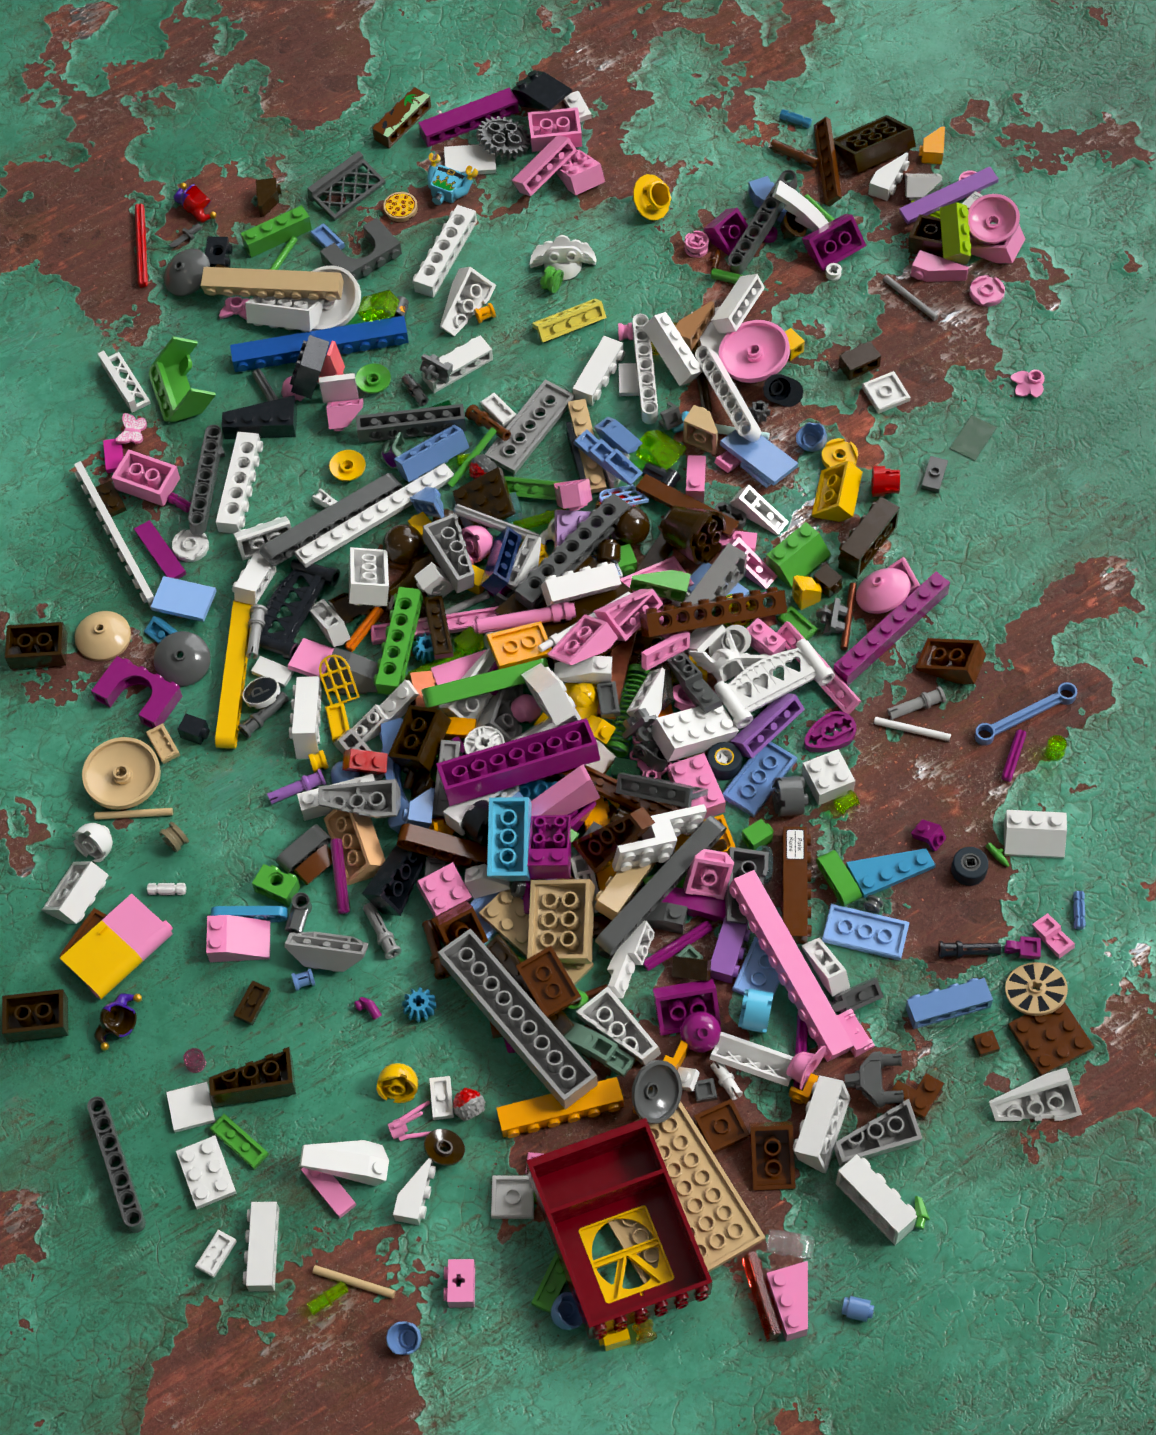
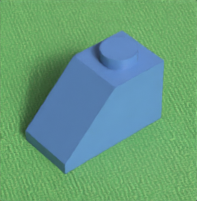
M434 788L428 789L410 801L407 809H404L402 813V820L405 821V824H413L429 829L432 822Z

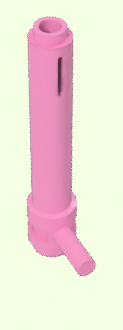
M568 601L545 608L476 619L473 622L475 633L482 634L511 629L539 621L541 623L552 621L557 623L564 619L569 621L576 617L574 603H569Z

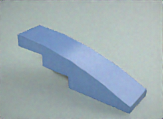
M587 429L574 441V444L588 457L630 486L643 474L617 448L613 450L602 438L598 440Z

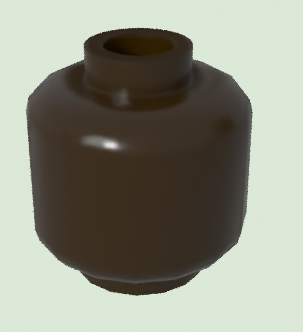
M604 539L597 545V561L599 563L617 564L620 562L621 546L616 543V540Z

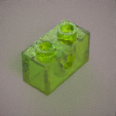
M390 290L364 296L357 313L365 322L391 318L395 315L399 299Z

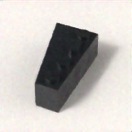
M295 395L222 412L221 427L225 439H236L237 432L259 434L260 438L296 437L297 404Z
M396 844L362 894L382 914L401 916L427 856L401 849Z

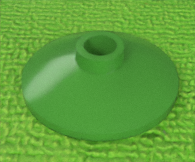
M367 364L358 370L355 378L356 384L363 392L370 394L379 393L389 386L391 374L381 364Z

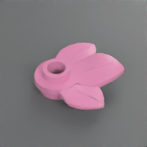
M1032 370L1029 373L1019 371L1010 377L1012 381L1018 384L1015 389L1017 396L1025 397L1031 394L1037 398L1043 393L1044 375L1039 370Z

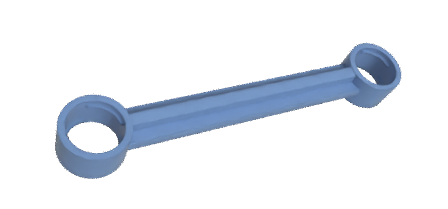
M1062 683L1056 693L992 725L988 723L978 725L975 732L976 742L984 746L989 745L993 742L995 735L1060 703L1064 705L1072 704L1076 699L1077 688L1072 683ZM1069 690L1073 693V696L1069 698L1064 697L1060 691ZM986 730L992 736L990 738H982L978 732Z

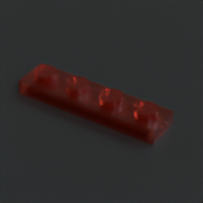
M756 1251L748 1252L742 1259L743 1267L767 1342L774 1341L782 1333V1325L775 1313V1303L768 1291L769 1284L762 1272L761 1259L757 1256Z

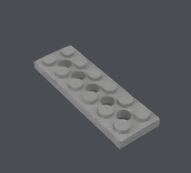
M545 379L506 427L511 432L510 438L507 441H503L498 437L485 455L496 465L516 474L568 409V402L575 400V395ZM550 399L555 401L552 404L546 403V401ZM537 412L545 413L543 416L536 415ZM530 424H533L535 426L532 429L526 428V426ZM517 437L525 438L523 441L515 440ZM510 449L515 451L512 454L505 453L507 450Z

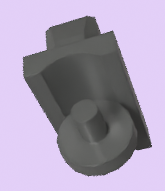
M423 354L421 356L420 371L425 373V379L431 380L435 378L447 384L449 376L453 371V364L439 362L440 359L434 354L431 356Z
M835 598L834 603L823 605V608L816 611V616L820 619V622L825 623L824 635L829 636L832 632L841 634L845 629V623L838 621L837 618L844 619L847 615L848 607L841 605V599Z
M646 708L638 709L634 712L636 719L630 717L622 722L626 729L622 735L624 739L634 736L637 741L647 743L652 739V729L650 726L655 722L657 716H650Z

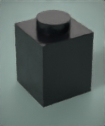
M186 713L177 729L180 738L199 745L202 744L204 739L208 738L210 733L206 720Z

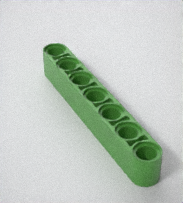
M547 658L421 689L425 707L431 708L525 684L521 674L540 663L545 668L549 667Z

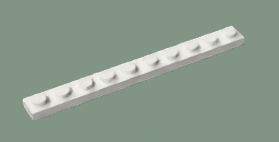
M81 461L75 463L77 471L74 474L78 482H83L81 487L85 495H90L88 500L92 508H97L98 511L95 513L99 521H104L105 524L102 526L106 534H111L112 538H110L114 549L118 547L119 552L117 554L121 562H126L127 565L124 567L128 575H133L134 579H132L135 588H140L142 591L139 593L144 603L148 602L151 608L154 596Z
M445 463L296 550L295 556L305 568L411 506L410 497L426 486L436 488L437 490L443 487L452 478L454 473Z

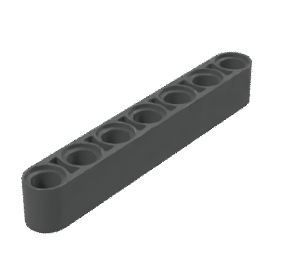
M793 170L782 172L729 255L728 263L732 273L741 274L745 271L784 209L785 204L773 197L776 184L782 181L796 190L797 178Z
M210 425L205 430L188 516L190 531L194 535H202L207 529L220 461L221 445H223L222 431L218 425Z
M93 1097L89 1100L87 1108L119 1209L127 1228L133 1233H138L145 1228L146 1220L117 1130L105 1100L102 1097ZM103 1106L100 1111H94L96 1107ZM109 1124L107 1129L100 1130L102 1125ZM109 1143H115L112 1148H106ZM115 1161H121L119 1166L112 1167ZM123 1179H126V1180H127V1182L125 1183V1185H123V1186H118V1183H119L121 1180H123ZM133 1198L131 1204L124 1205L126 1199ZM139 1217L137 1223L130 1224L132 1218Z

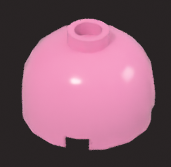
M471 525L462 529L466 550L473 559V563L487 558L493 547L492 535L482 526Z

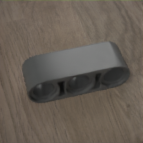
M314 825L281 852L276 859V863L286 873L294 875V870L323 845L326 844L328 846L332 838L319 825Z

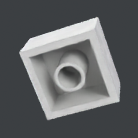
M839 749L803 763L802 775L818 805L854 792L855 779Z

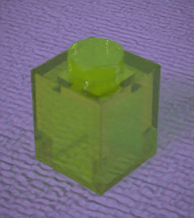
M470 626L453 639L454 648L463 657L477 653L484 648V637L478 632L475 633L474 629Z

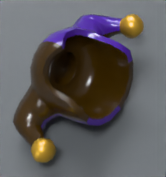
M121 993L114 1002L107 1004L100 1012V1024L95 1031L94 1037L101 1045L100 1048L103 1051L109 1048V1044L105 1042L106 1036L113 1034L118 1037H125L134 1029L137 1015L135 1010L127 1006V1004L131 1001L140 1002L142 1000L140 994Z

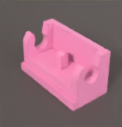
M852 1009L836 1015L853 1044L850 1051L854 1057L874 1048V1042L868 1037Z

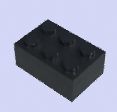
M309 335L307 341H303L290 380V385H293L292 393L309 399L312 398L322 370L329 341Z

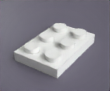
M216 1136L176 1151L197 1209L236 1194Z

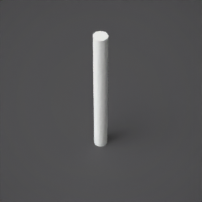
M875 717L874 720L875 725L944 741H950L951 734L884 718Z

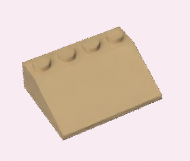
M590 879L531 880L527 959L552 946L561 963L592 964L595 885Z

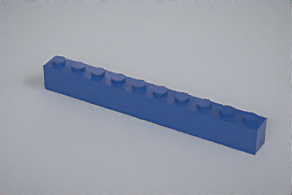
M404 316L232 344L230 348L235 372H244L269 366L296 363L302 343L308 340L309 335L329 341L327 352L331 342L335 341L340 354L409 343L405 318Z

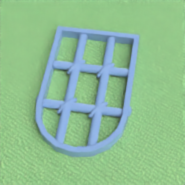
M633 484L631 486L626 485L606 489L599 494V501L601 503L606 497L609 498L612 492L621 491V493H616L615 495H625L627 497L622 500L632 501L628 502L630 506L649 501L644 494L636 491V487ZM637 493L638 496H633V497H632V496H630V495H628V494Z

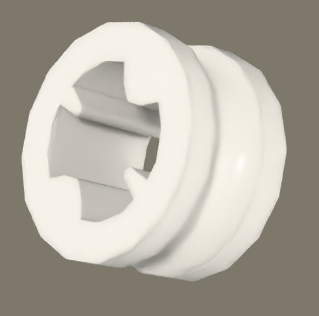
M837 263L829 264L826 267V278L831 281L840 279L841 266Z

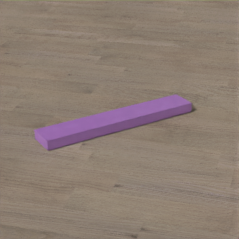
M987 167L899 208V213L908 225L916 221L919 214L927 216L940 210L941 207L970 196L975 191L979 192L998 183L999 179L992 168Z

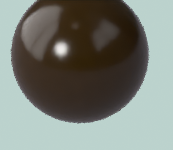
M630 506V509L620 517L617 525L613 524L614 532L611 534V537L621 546L630 544L631 547L640 545L645 541L650 531L648 516L640 508Z
M400 524L392 527L386 533L383 539V550L387 551L388 559L398 565H408L411 559L423 553L424 540L421 533L415 527Z

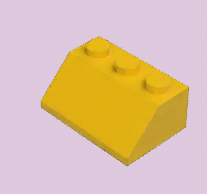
M849 460L821 470L811 516L838 522L852 518L863 472Z

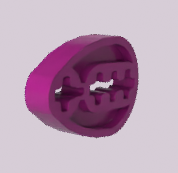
M841 711L830 712L821 717L806 734L804 739L805 749L809 752H830L848 746L856 735L854 719L849 714ZM843 723H845L846 725L849 724V728H847L846 726L842 727ZM834 727L841 728V732L838 730L834 731ZM826 731L829 733L833 732V736L826 735ZM812 739V741H816V745H814L813 743L809 744L810 740Z

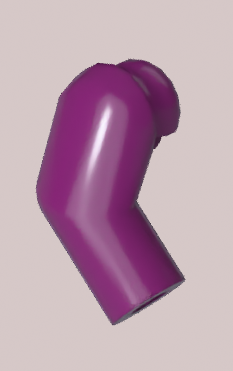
M360 997L359 1000L354 1002L358 1011L365 1008L373 1020L382 1016L374 1001Z

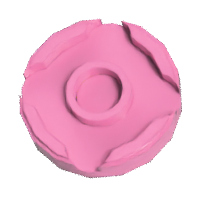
M984 275L973 280L969 294L976 304L991 307L1002 301L1005 287L998 278Z

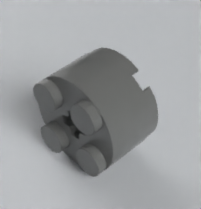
M803 776L773 779L772 788H776L775 794H772L774 811L778 814V817L802 815L805 813V806H808V796L804 794L805 780Z

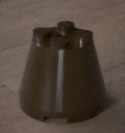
M674 505L667 517L661 521L660 528L662 529L665 541L689 561L699 565L710 562L722 545L719 541L722 531L726 530V521L721 513L714 510Z

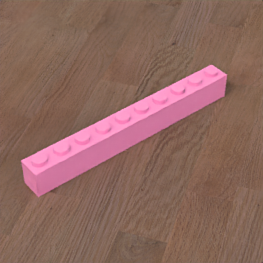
M753 870L734 878L729 885L730 894L733 898H736L740 912L746 916L750 930L759 939L758 942L761 949L765 950L768 955L771 967L775 968L778 973L780 983L787 989L790 1001L796 1005L798 1015L806 1023L809 1035L812 1039H815L818 1050L826 1046L824 1057L827 1062L847 1053L853 1047L851 1040L756 872Z

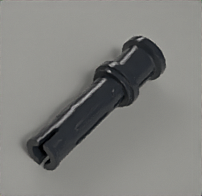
M938 942L939 959L944 957L960 959L963 956L1001 955L1000 943ZM973 948H988V950H972V949H973Z

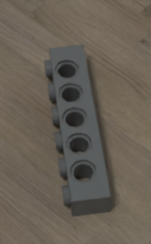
M463 404L356 416L359 443L395 439L399 432L402 433L403 438L435 435L454 424L463 429V431H466Z

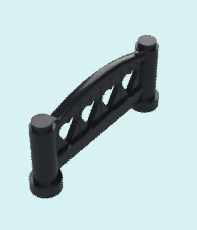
M294 558L290 566L293 571L277 587L266 606L267 613L264 615L265 627L261 630L259 648L282 655L284 659L291 660L299 646L298 643L293 642L324 585L327 584L334 587L340 577L339 569L334 567L327 568L315 563L305 568L298 558ZM300 577H303L309 584L307 587H293ZM291 592H295L301 600L292 603L285 602ZM282 607H287L293 615L277 618V614L280 613ZM273 622H279L284 631L274 633L268 632L272 628Z

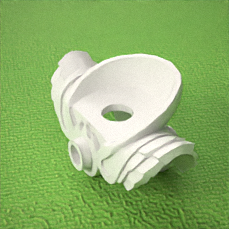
M559 235L555 238L554 242L546 241L543 245L536 246L531 255L530 267L533 268L544 264L546 269L551 265L556 270H563L564 281L576 277L581 271L582 262L596 265V256L588 243H581V241L576 239L570 241L567 236Z

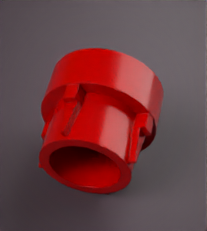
M873 466L871 481L872 497H884L885 494H899L900 470L886 469L885 466Z

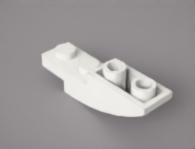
M404 680L381 705L375 704L352 729L365 743L380 734L382 723L401 718L407 712L409 705L418 697L419 693L409 680Z
M643 921L619 947L607 970L611 974L608 987L617 998L624 997L632 973H634L635 965H643L645 957L648 955V949L651 941L654 939L655 932L647 921Z

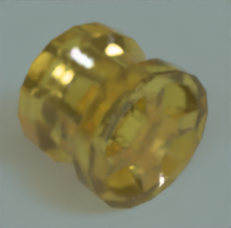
M648 1319L642 1324L636 1325L635 1323L632 1325L633 1331L637 1334V1344H644L657 1339V1334L653 1331V1320Z

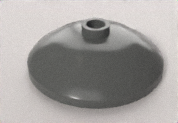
M192 248L176 254L170 260L164 272L166 289L173 295L180 297L196 292L201 287L204 267H210L208 257L201 250Z
M186 631L175 632L166 636L158 644L154 653V666L157 673L164 680L175 682L179 687L190 686L200 681L207 673L211 662L210 651L205 641L198 635ZM179 653L184 654L182 658H178L177 655Z
M654 1060L644 1065L638 1072L632 1087L633 1107L637 1115L641 1119L646 1118L649 1123H661L669 1119L676 1111L682 1095V1082L677 1069L671 1063L662 1060Z

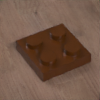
M732 1099L694 1115V1119L713 1154L750 1138V1134Z

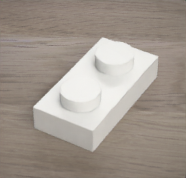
M579 91L570 93L563 99L567 108L578 107L580 122L591 119V112Z
M450 1076L429 1078L433 1120L454 1118Z

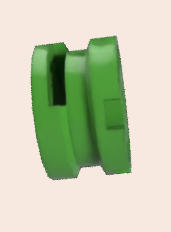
M549 265L544 271V277H541L540 285H542V289H549L550 292L556 293L563 281L564 272L563 270H556L555 267Z

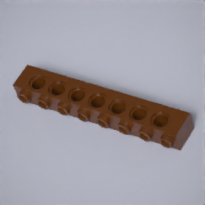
M769 587L766 588L765 592L751 590L748 595L734 593L730 598L717 596L713 601L699 599L696 604L682 602L679 607L665 605L661 610L647 608L645 609L646 612L639 613L642 636L653 637L787 613L785 590ZM764 598H766V600H767V603H766L765 606L763 605V600H764ZM747 601H749V603H750V606H749L748 609L746 608V603H747ZM730 604H732V606H733V609H732L731 612H729V605H730ZM713 607L716 609L714 615L711 613ZM696 610H698L697 618L694 617V612ZM678 613L681 614V619L679 622L677 621ZM661 616H663L664 622L662 624L659 623V619Z

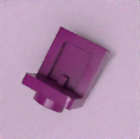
M924 819L911 832L914 839L929 843L933 851H937L946 840V835L939 824Z

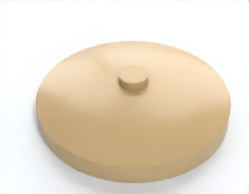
M129 737L114 738L97 746L87 757L82 770L83 784L91 799L103 807L116 810L132 808L148 799L158 786L161 775L160 764L153 749L143 741Z

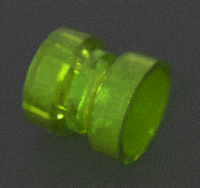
M1053 735L1048 739L1045 749L1048 759L1059 761L1064 757L1067 747L1065 738L1060 735Z

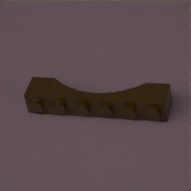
M425 552L410 560L402 575L389 586L388 600L391 599L392 595L398 594L399 587L418 589L416 585L418 581L415 575L431 562L436 565L432 554ZM345 592L328 600L331 608L344 621V624L353 621L354 617L359 614L365 615L369 613L370 609L375 607L373 605L363 604L358 606L349 604V593Z

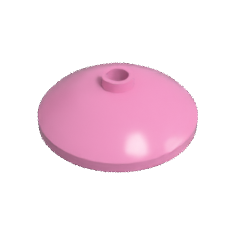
M1001 194L984 195L974 201L968 210L970 233L977 240L984 243L995 244L1009 239L1019 226L1020 214L1016 204L1010 198ZM995 222L996 225L992 226L990 223Z
M896 568L877 570L869 574L860 583L856 591V601L865 612L873 614L888 612L899 606L906 599L910 592V580L906 573Z

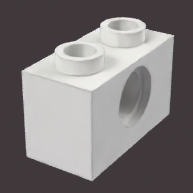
M432 562L415 575L418 581L416 583L417 587L422 592H426L430 597L442 595L444 598L454 590L442 569Z

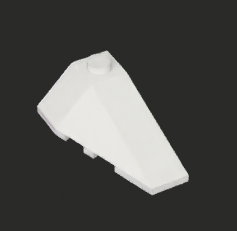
M471 267L459 268L450 289L440 328L455 336L468 323V320L475 315L474 309H480L483 304L490 300L496 285Z
M1067 1068L1044 1074L989 1101L995 1121H1021L1022 1119H1035V1121L1054 1119V1121H1062L1082 1115Z
M365 1140L303 1145L299 1166L377 1186L386 1181L389 1159L383 1145Z

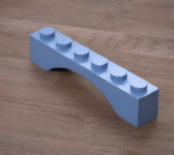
M402 718L381 724L380 739L383 744L381 753L389 754L403 722ZM388 757L387 771L384 773L386 780L396 779L401 790V807L397 817L388 818V824L391 829L399 834L401 825L405 824V821L402 820L403 810L407 809L410 802L402 788L401 767Z

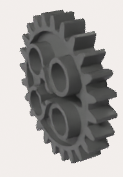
M491 116L490 120L485 118V122L481 121L476 134L477 141L480 142L479 146H484L483 150H489L488 154L495 153V157L501 155L502 159L506 156L509 160L511 156L516 159L517 155L522 157V154H526L531 139H529L530 134H527L528 130L523 129V125L518 126V121L513 123L512 119L508 121L506 117L500 119L499 116L496 119Z

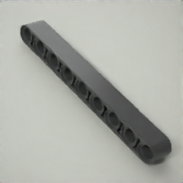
M391 473L385 474L262 545L259 552L271 566H276L295 555L296 550L403 488V485Z
M712 815L709 816L599 934L595 943L610 955L614 954L687 875L695 855L703 849L710 850L723 836L727 827Z

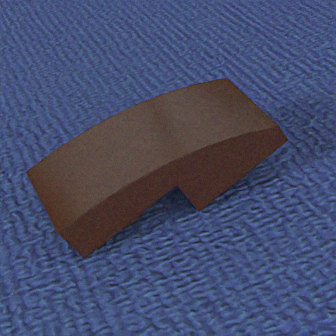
M326 844L323 845L294 870L306 885L310 884L323 871L333 865L330 848Z

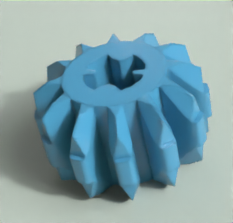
M424 632L423 637L417 636V641H413L412 653L416 660H422L423 664L429 661L431 665L433 660L439 661V659L434 658L430 635L427 636Z
M419 987L418 992H415L411 988V995L405 994V1001H402L403 1012L405 1015H409L410 1020L416 1017L418 1023L421 1021V1018L427 1021V1015L433 1016V1009L437 1008V1004L434 1002L435 996L430 995V990L428 989L423 992L422 988Z

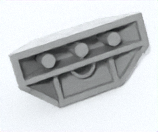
M301 932L298 934L289 933L285 942V948L304 967L344 972L364 958L368 949V943L351 936L322 932Z

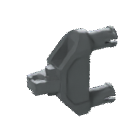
M880 1051L871 1053L861 1064L859 1071H855L853 1074H845L846 1088L861 1090L862 1094L878 1108L885 1106V1104L904 1102L903 1090L884 1091L882 1086V1069L886 1066H902L901 1053L883 1054Z

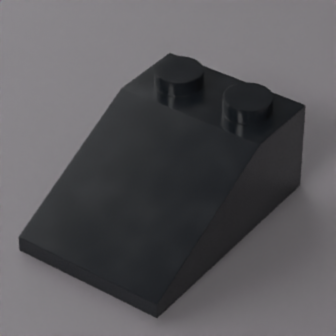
M536 70L529 72L524 80L517 82L516 86L511 89L520 107L548 111L573 92L570 87L549 74Z

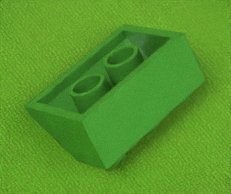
M805 522L766 554V565L792 589L794 576L807 577L829 559L831 553L821 535Z

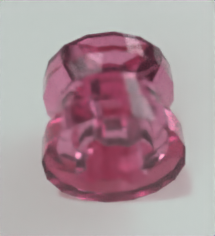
M192 1048L185 1052L183 1060L187 1069L192 1073L201 1072L206 1066V1059L202 1051Z

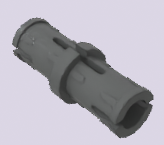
M411 374L404 375L401 380L407 387L410 396L415 398L419 406H425L429 399L423 393L421 385L416 383Z

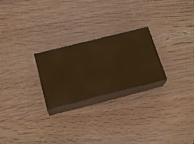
M673 956V977L710 981L711 960Z

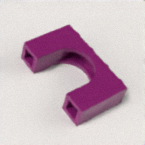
M116 656L91 690L96 701L111 708L126 688L133 685L149 687L152 690V695L138 716L141 723L151 729L163 724L183 697L179 685L175 682H168L159 674L154 675L143 666L138 667L129 659H122Z

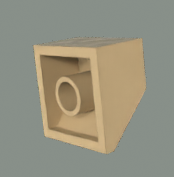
M693 405L684 419L683 441L716 455L718 431L711 413L703 407Z

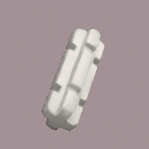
M149 883L147 885V893L149 895H156L157 893L159 895H175V893L177 895L186 894L185 883H177V885L175 883H158V885L156 883Z

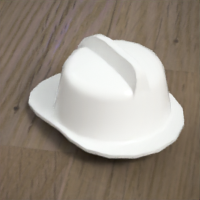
M741 625L727 627L725 632L709 646L710 656L712 657L718 649H729L727 641L728 630L739 654L746 652L751 644L749 631Z

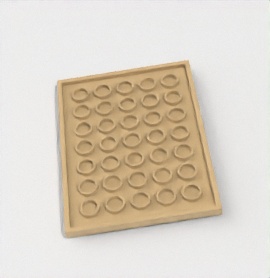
M681 1101L674 1114L666 1121L661 1123L648 1122L708 1272L764 1241L766 1237ZM617 1219L607 1223L622 1249L654 1238L646 1227L633 1220ZM658 1247L637 1254L653 1268H657L659 1262ZM630 1260L643 1284L648 1282L651 1277Z

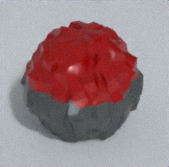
M477 455L472 458L469 464L470 477L476 479L497 468V466L486 455Z

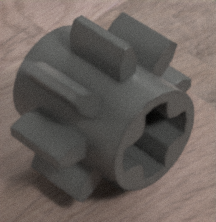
M762 400L752 402V407H748L757 423L766 422L767 416H770L771 412L768 409L769 404H765Z

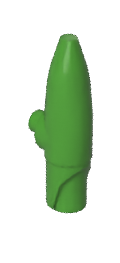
M988 843L985 846L1002 865L1010 866L1002 854V848L996 849L992 843Z

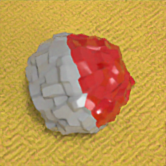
M463 1088L461 1092L454 1096V1113L463 1121H468L485 1110L486 1102L480 1092Z

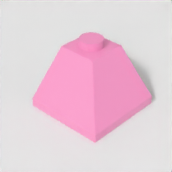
M363 398L328 402L326 409L329 429L343 431L345 427H348L363 408Z

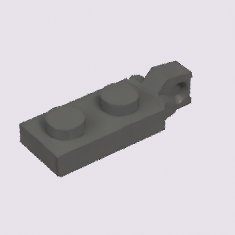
M874 977L834 996L835 1000L829 1003L834 1012L840 1011V1013H843L849 1009L853 1011L884 996L877 978Z

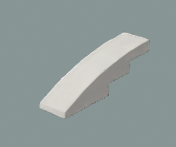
M782 181L776 184L773 197L785 204L784 209L796 216V222L812 231H816L829 223L821 212L796 190Z

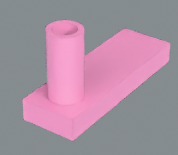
M686 630L679 633L660 635L665 640L642 652L641 667L647 671L687 650L690 647V633Z
M304 1167L301 1169L302 1173L339 1218L356 1206L355 1201L333 1175Z

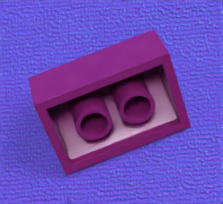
M843 214L802 238L809 256L822 271L829 264L838 263L867 246L851 214Z
M713 979L653 989L660 1035L680 1032L683 1020L689 1014L695 1012H707L713 1015L721 1025L717 991Z

